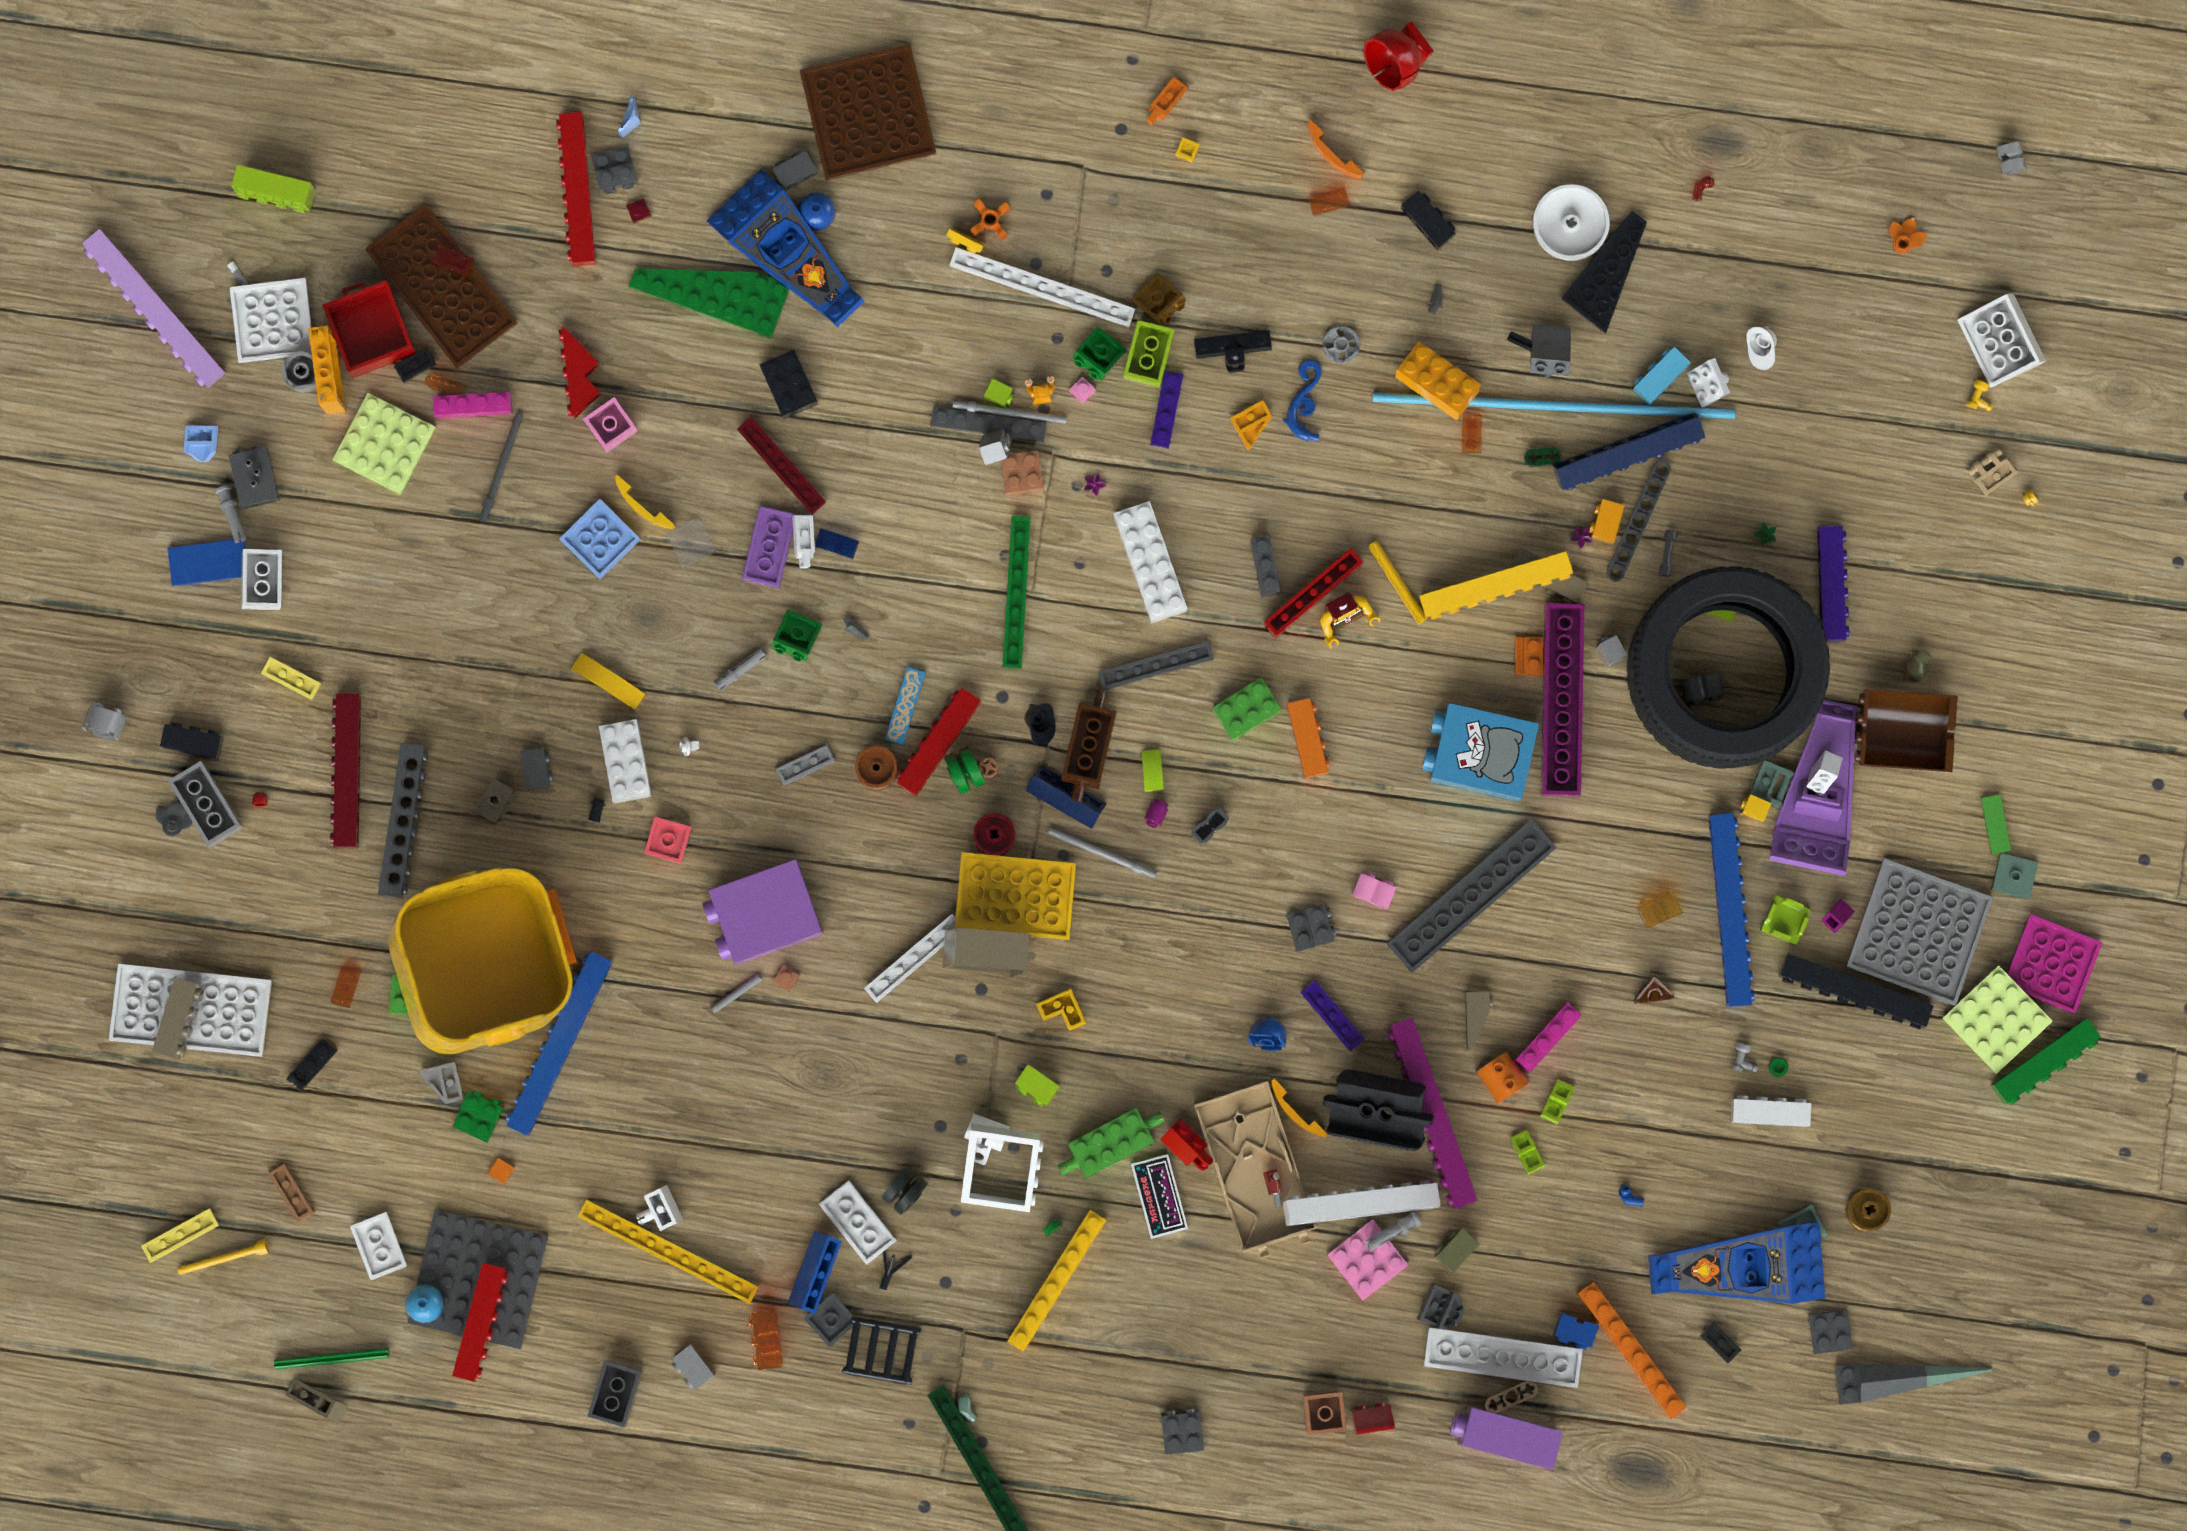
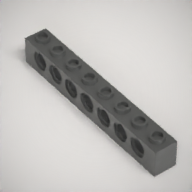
M401 743L378 889V895L382 897L403 899V895H407L408 884H405L406 876H410L411 865H408L409 857H413L414 846H411L412 838L416 837L417 827H414L415 819L419 818L420 808H417L418 800L421 801L423 792L420 789V784L425 779L423 764L424 762L427 763L428 751H426L424 746ZM416 760L417 767L413 770L409 769L408 762ZM407 779L414 780L412 788L408 789L405 787ZM404 798H411L412 803L409 807L402 806ZM404 816L408 817V824L406 826H400V818ZM401 835L405 836V843L403 845H397V837ZM397 854H401L403 857V861L400 864H394L393 858ZM394 873L400 875V880L397 883H391L390 877Z

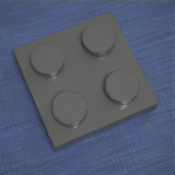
M834 1293L818 1305L815 1314L809 1313L804 1318L829 1348L853 1327L851 1323L853 1315Z
M1848 1311L1808 1316L1814 1354L1853 1349Z

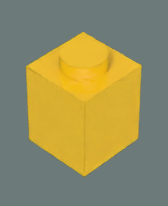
M1750 794L1748 798H1743L1740 808L1743 809L1741 814L1764 822L1772 803Z

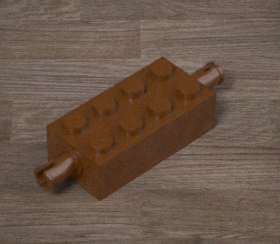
M1096 690L1093 706L1082 703L1078 705L1062 773V781L1074 784L1070 798L1072 802L1076 801L1077 795V803L1083 802L1085 787L1095 789L1100 787L1117 712L1104 709L1108 693L1103 691L1100 698L1101 690Z

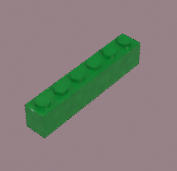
M2086 1018L1995 1082L1991 1087L2004 1105L2008 1103L2013 1105L2021 1099L2019 1095L2023 1092L2028 1094L2036 1088L2035 1084L2041 1080L2043 1083L2051 1078V1072L2054 1070L2059 1072L2067 1066L2066 1062L2072 1058L2074 1061L2082 1056V1050L2087 1047L2090 1050L2098 1044L2097 1040L2101 1036L2089 1019Z

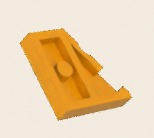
M1262 400L1230 418L1247 451L1251 449L1271 420L1272 415Z

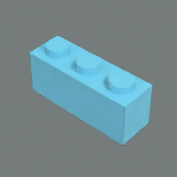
M1675 347L1671 350L1666 349L1660 356L1662 360L1658 364L1654 362L1647 369L1649 373L1645 377L1641 375L1634 382L1636 386L1633 391L1649 406L1691 363Z

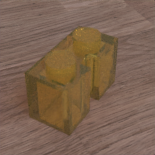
M1668 890L1658 894V899L1651 901V898L1640 902L1641 906L1637 908L1646 929L1683 913L1675 893L1669 894Z

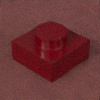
M644 198L626 205L633 224L651 217Z

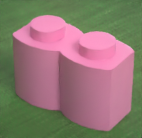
M1369 872L1361 873L1352 896L1387 910L1396 890V887L1393 886L1394 883L1386 879L1379 881L1375 879L1376 875Z

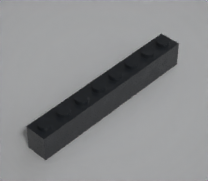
M1786 954L1778 976L1783 978L1782 981L1791 985L1794 982L1801 984L1800 988L1811 991L1815 989L1819 991L1818 994L1829 998L1832 995L1837 997L1838 1002L1848 1004L1849 1001L1854 1003L1858 1009L1866 1011V1008L1874 1010L1873 1014L1881 1017H1884V1015L1891 1016V1020L1897 1023L1908 1022L1910 1027L1921 1030V1027H1927L1934 1007L1932 1004L1791 954Z

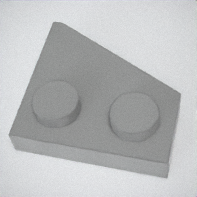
M456 1062L419 1070V1074L445 1104L464 1100Z

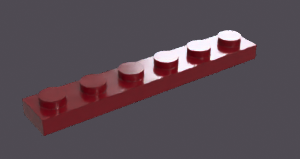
M752 417L737 428V431L811 515L826 504L821 495Z

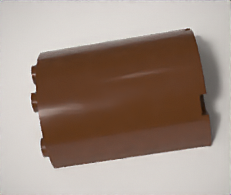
M1865 689L1859 695L1860 712L1856 713L1855 724H1858V731L1855 732V743L1857 744L1855 762H1858L1860 766L1953 772L1954 733L1958 696Z

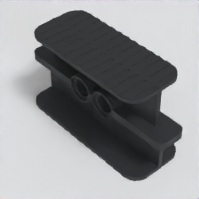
M1344 1070L1339 1074L1336 1079L1338 1084L1337 1096L1327 1094L1323 1098V1105L1331 1107L1329 1125L1326 1128L1327 1134L1406 1151H1417L1422 1147L1425 1142V1125L1429 1126L1434 1121V1115L1422 1112L1423 1096L1426 1091L1424 1084L1356 1070ZM1365 1105L1370 1106L1373 1111L1368 1110ZM1384 1109H1388L1391 1114H1387Z

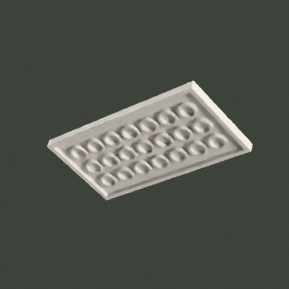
M118 964L109 1041L154 1045L176 977L203 986L202 990H204L203 999L198 1001L196 1007L199 1009L197 1018L192 1020L190 1026L193 1027L191 1037L187 1038L185 1042L187 1049L263 1057L272 980Z

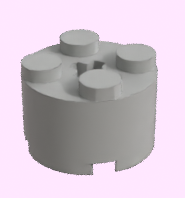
M304 351L294 352L289 355L282 365V375L286 383L293 390L301 393L311 392L316 389L312 355ZM304 368L306 372L301 376L299 373Z
M93 702V705L89 706L82 729L88 732V729L93 730V735L104 739L113 740L115 737L116 741H119L126 717L122 714L123 711L119 709H105L104 705Z

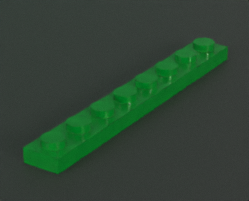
M1011 516L1002 668L1022 669L1031 517Z

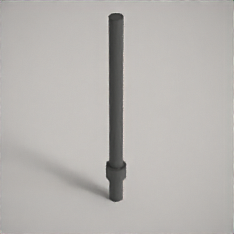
M520 413L515 415L488 495L483 500V509L479 520L482 522L487 521L490 509L494 507V498L523 415Z

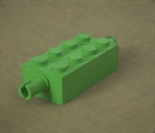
M1137 1108L1069 1143L1068 1146L1073 1154L1072 1158L1057 1165L1059 1170L1067 1166V1168L1060 1171L1062 1176L1078 1168L1081 1169L1087 1179L1153 1144L1154 1140L1149 1132L1150 1129L1165 1122L1163 1117L1155 1120L1162 1116V1114L1158 1111L1144 1119L1141 1118Z

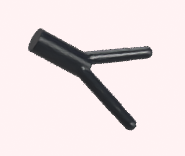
M883 1251L885 1273L879 1288L887 1290L891 1276L912 1258V1255H909L892 1269L895 1255H892L888 1266L886 1251Z

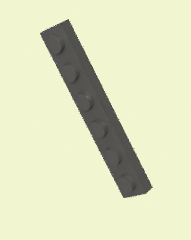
M933 407L930 424L931 427L979 434H988L1004 429L1005 434H1009L1010 438L1044 443L1046 423L938 407Z
M1209 641L1099 671L1098 674L1103 691L1212 661L1214 657Z

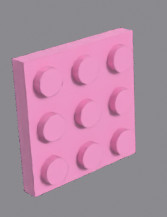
M1373 1219L1327 1254L1362 1301L1408 1266L1390 1241L1380 1245L1373 1251H1369L1366 1247L1365 1240L1382 1231Z

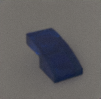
M820 528L815 547L853 559L859 541Z

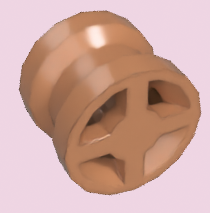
M988 757L981 760L979 770L982 776L991 778L997 774L998 764L993 758Z

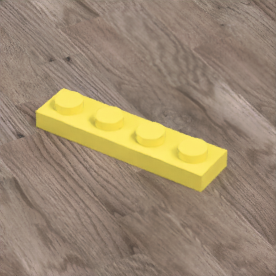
M209 1208L143 1244L141 1247L149 1262L152 1263L220 1225Z

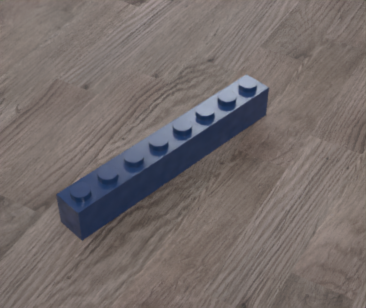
M1693 412L1554 463L1552 466L1560 488L1562 490H1571L1578 484L1590 483L1600 476L1607 477L1616 470H1626L1630 465L1645 463L1649 458L1661 457L1665 455V452L1680 450L1684 445L1699 443L1701 439L1706 437L1699 416Z

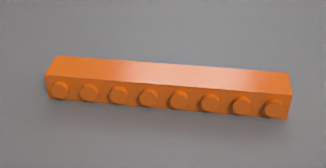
M1591 1282L1577 1292V1296L1667 1417L1672 1419L1687 1407L1596 1284Z

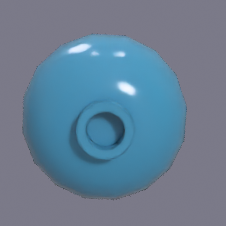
M429 1284L418 1285L407 1294L405 1308L413 1320L428 1323L436 1320L442 1314L444 1298L441 1291L435 1286Z

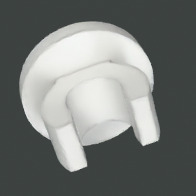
M683 737L679 744L680 752L684 756H689L690 751L700 749L699 741L689 742L688 737Z

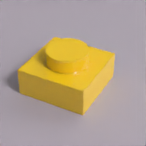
M1182 137L1175 156L1193 163L1200 144Z

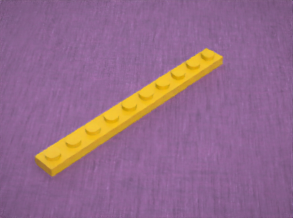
M588 1200L585 1201L577 1216L748 1304H751L759 1288Z

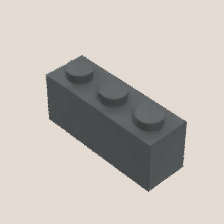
M1270 535L1253 538L1250 540L1260 596L1263 598L1279 595L1281 591Z

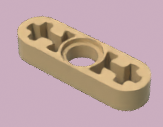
M1532 1381L1522 1382L1488 1397L1485 1400L1484 1407L1487 1412L1496 1414L1533 1398L1538 1392V1387ZM1526 1384L1534 1387L1531 1395L1524 1393L1522 1394L1524 1398L1520 1399V1394L1516 1388L1520 1387V1391L1526 1389ZM1510 1391L1514 1392L1517 1396L1516 1401L1513 1403H1509L1506 1400V1394ZM1502 1395V1400L1506 1406L1502 1407L1501 1403L1496 1406V1410L1493 1408L1489 1409L1490 1400L1493 1399L1494 1402L1500 1400L1498 1396Z

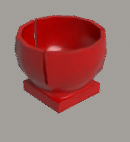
M1412 21L1406 24L1401 31L1387 29L1371 36L1365 41L1363 49L1365 63L1372 76L1391 66L1374 77L1383 88L1391 91L1408 86L1415 80L1419 68L1422 67L1434 52Z

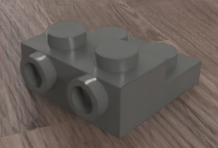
M628 146L591 155L601 193L611 194L616 192L615 189H631L635 184H638Z
M1323 904L1287 914L1296 952L1334 942L1333 938L1337 936L1334 926L1330 927L1328 919L1332 918L1329 907L1325 908Z
M1185 1409L1184 1414H1176V1411H1167L1165 1416H1161L1165 1455L1204 1451L1200 1412H1196V1409Z

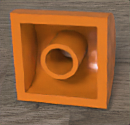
M1508 1051L1476 1071V1074L1497 1104L1529 1083Z

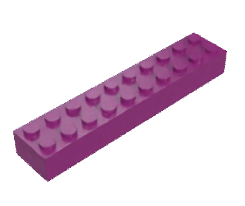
M1546 603L1544 606L1541 796L1545 797L1581 796L1585 604Z
M1410 1018L1390 1025L1387 1035L1390 1043L1394 1042L1396 1049L1393 1052L1396 1060L1401 1061L1402 1067L1400 1072L1403 1079L1407 1078V1081L1417 1082L1426 1086L1422 1112L1434 1115L1433 1123L1429 1126L1425 1125L1424 1133L1428 1137L1426 1145L1429 1152L1433 1151L1435 1156L1432 1161L1435 1169L1440 1170L1442 1177H1439L1442 1189L1446 1188L1448 1195L1445 1197L1448 1206H1452L1454 1210L1476 1202L1478 1200L1414 1020Z

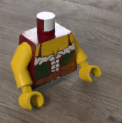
M1347 592L1325 605V611L1320 617V624L1326 636L1324 642L1329 648L1332 649L1331 643L1333 641L1337 646L1339 645L1338 639L1332 633L1367 615L1366 618L1370 626H1373L1371 622L1373 619H1377L1380 622L1377 613L1372 611L1373 609L1365 597L1360 595L1352 596L1350 592Z

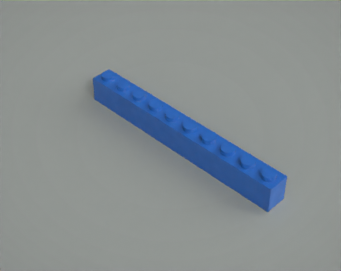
M1733 813L1710 815L1708 819L1727 1008L1750 1006L1752 1001H1755L1754 990L1750 989L1753 975L1752 970L1748 968V963H1751V954L1746 948V944H1749V934L1745 932L1744 925L1747 924V915L1743 913L1742 905H1745V895L1741 894L1743 875H1739V867H1742L1741 856L1737 855L1740 841L1739 837L1735 835V829H1738L1737 817L1734 818Z
M590 952L589 955L585 954L581 963L584 966L581 972L577 971L573 979L575 985L571 990L570 997L565 1006L556 1015V1017H559L556 1024L552 1023L549 1028L548 1034L550 1036L547 1042L543 1041L539 1051L542 1053L539 1059L535 1058L531 1069H533L531 1076H527L522 1086L525 1088L522 1094L518 1093L514 1101L516 1107L506 1117L505 1121L508 1122L506 1126L527 1136L530 1135L612 966V961L593 952Z

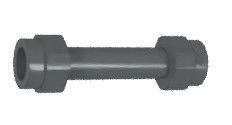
M1665 530L1664 540L1666 542L1662 565L1659 566V576L1670 577L1673 542L1676 541L1677 531Z

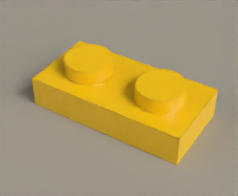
M953 227L946 234L950 238V242L956 245L961 243L967 246L966 249L975 254L982 252L986 245Z

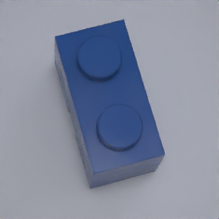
M1561 1313L1554 1332V1336L1558 1337L1557 1341L1566 1344L1569 1341L1576 1343L1575 1347L1586 1350L1587 1347L1592 1348L1599 1326L1587 1321H1583L1580 1324L1576 1322L1577 1318Z

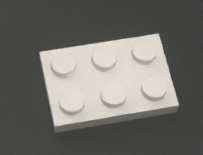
M387 1212L350 1226L370 1280L407 1267Z

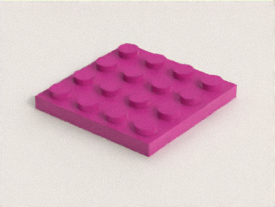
M2030 914L2007 974L2029 997L2075 1014L2103 942Z

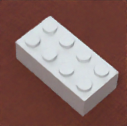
M637 719L599 726L613 803L652 797Z

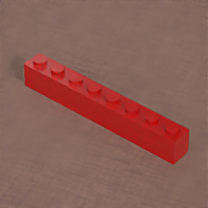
M582 112L559 114L560 120H556L557 131H561V138H558L559 150H562L563 157H559L560 168H564L561 183L562 187H565L566 194H563V205H567V213H564L565 224L569 225V231H566V242L570 243L571 249L567 250L568 262L572 261L573 267L596 265L584 116Z

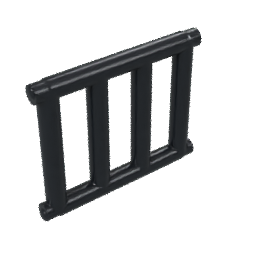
M852 1316L851 1339L846 1367L843 1366L842 1373L911 1385V1368L917 1335H920L921 1328ZM861 1325L872 1327L865 1369L853 1368ZM880 1329L891 1331L883 1373L872 1371ZM898 1332L910 1334L902 1376L891 1374Z

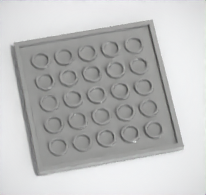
M1884 858L1846 967L1956 1006L1993 897Z

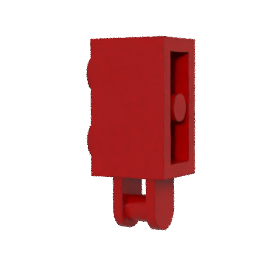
M1181 1118L1160 1139L1187 1167L1193 1163L1199 1170L1205 1171L1213 1163V1158L1204 1150L1208 1144Z

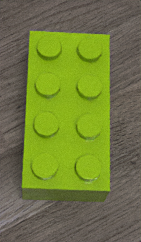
M241 165L236 166L231 185L239 198L249 200L251 197L257 199L256 201L259 203L268 204V202L275 203L276 207L286 209V206L291 207L293 211L299 213L310 212L316 191L310 182Z

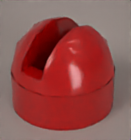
M256 792L252 798V805L255 807L267 806V795L264 792Z

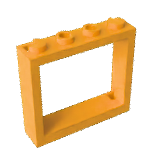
M328 326L308 328L318 404L327 415L346 412L335 337ZM320 394H324V400H321Z

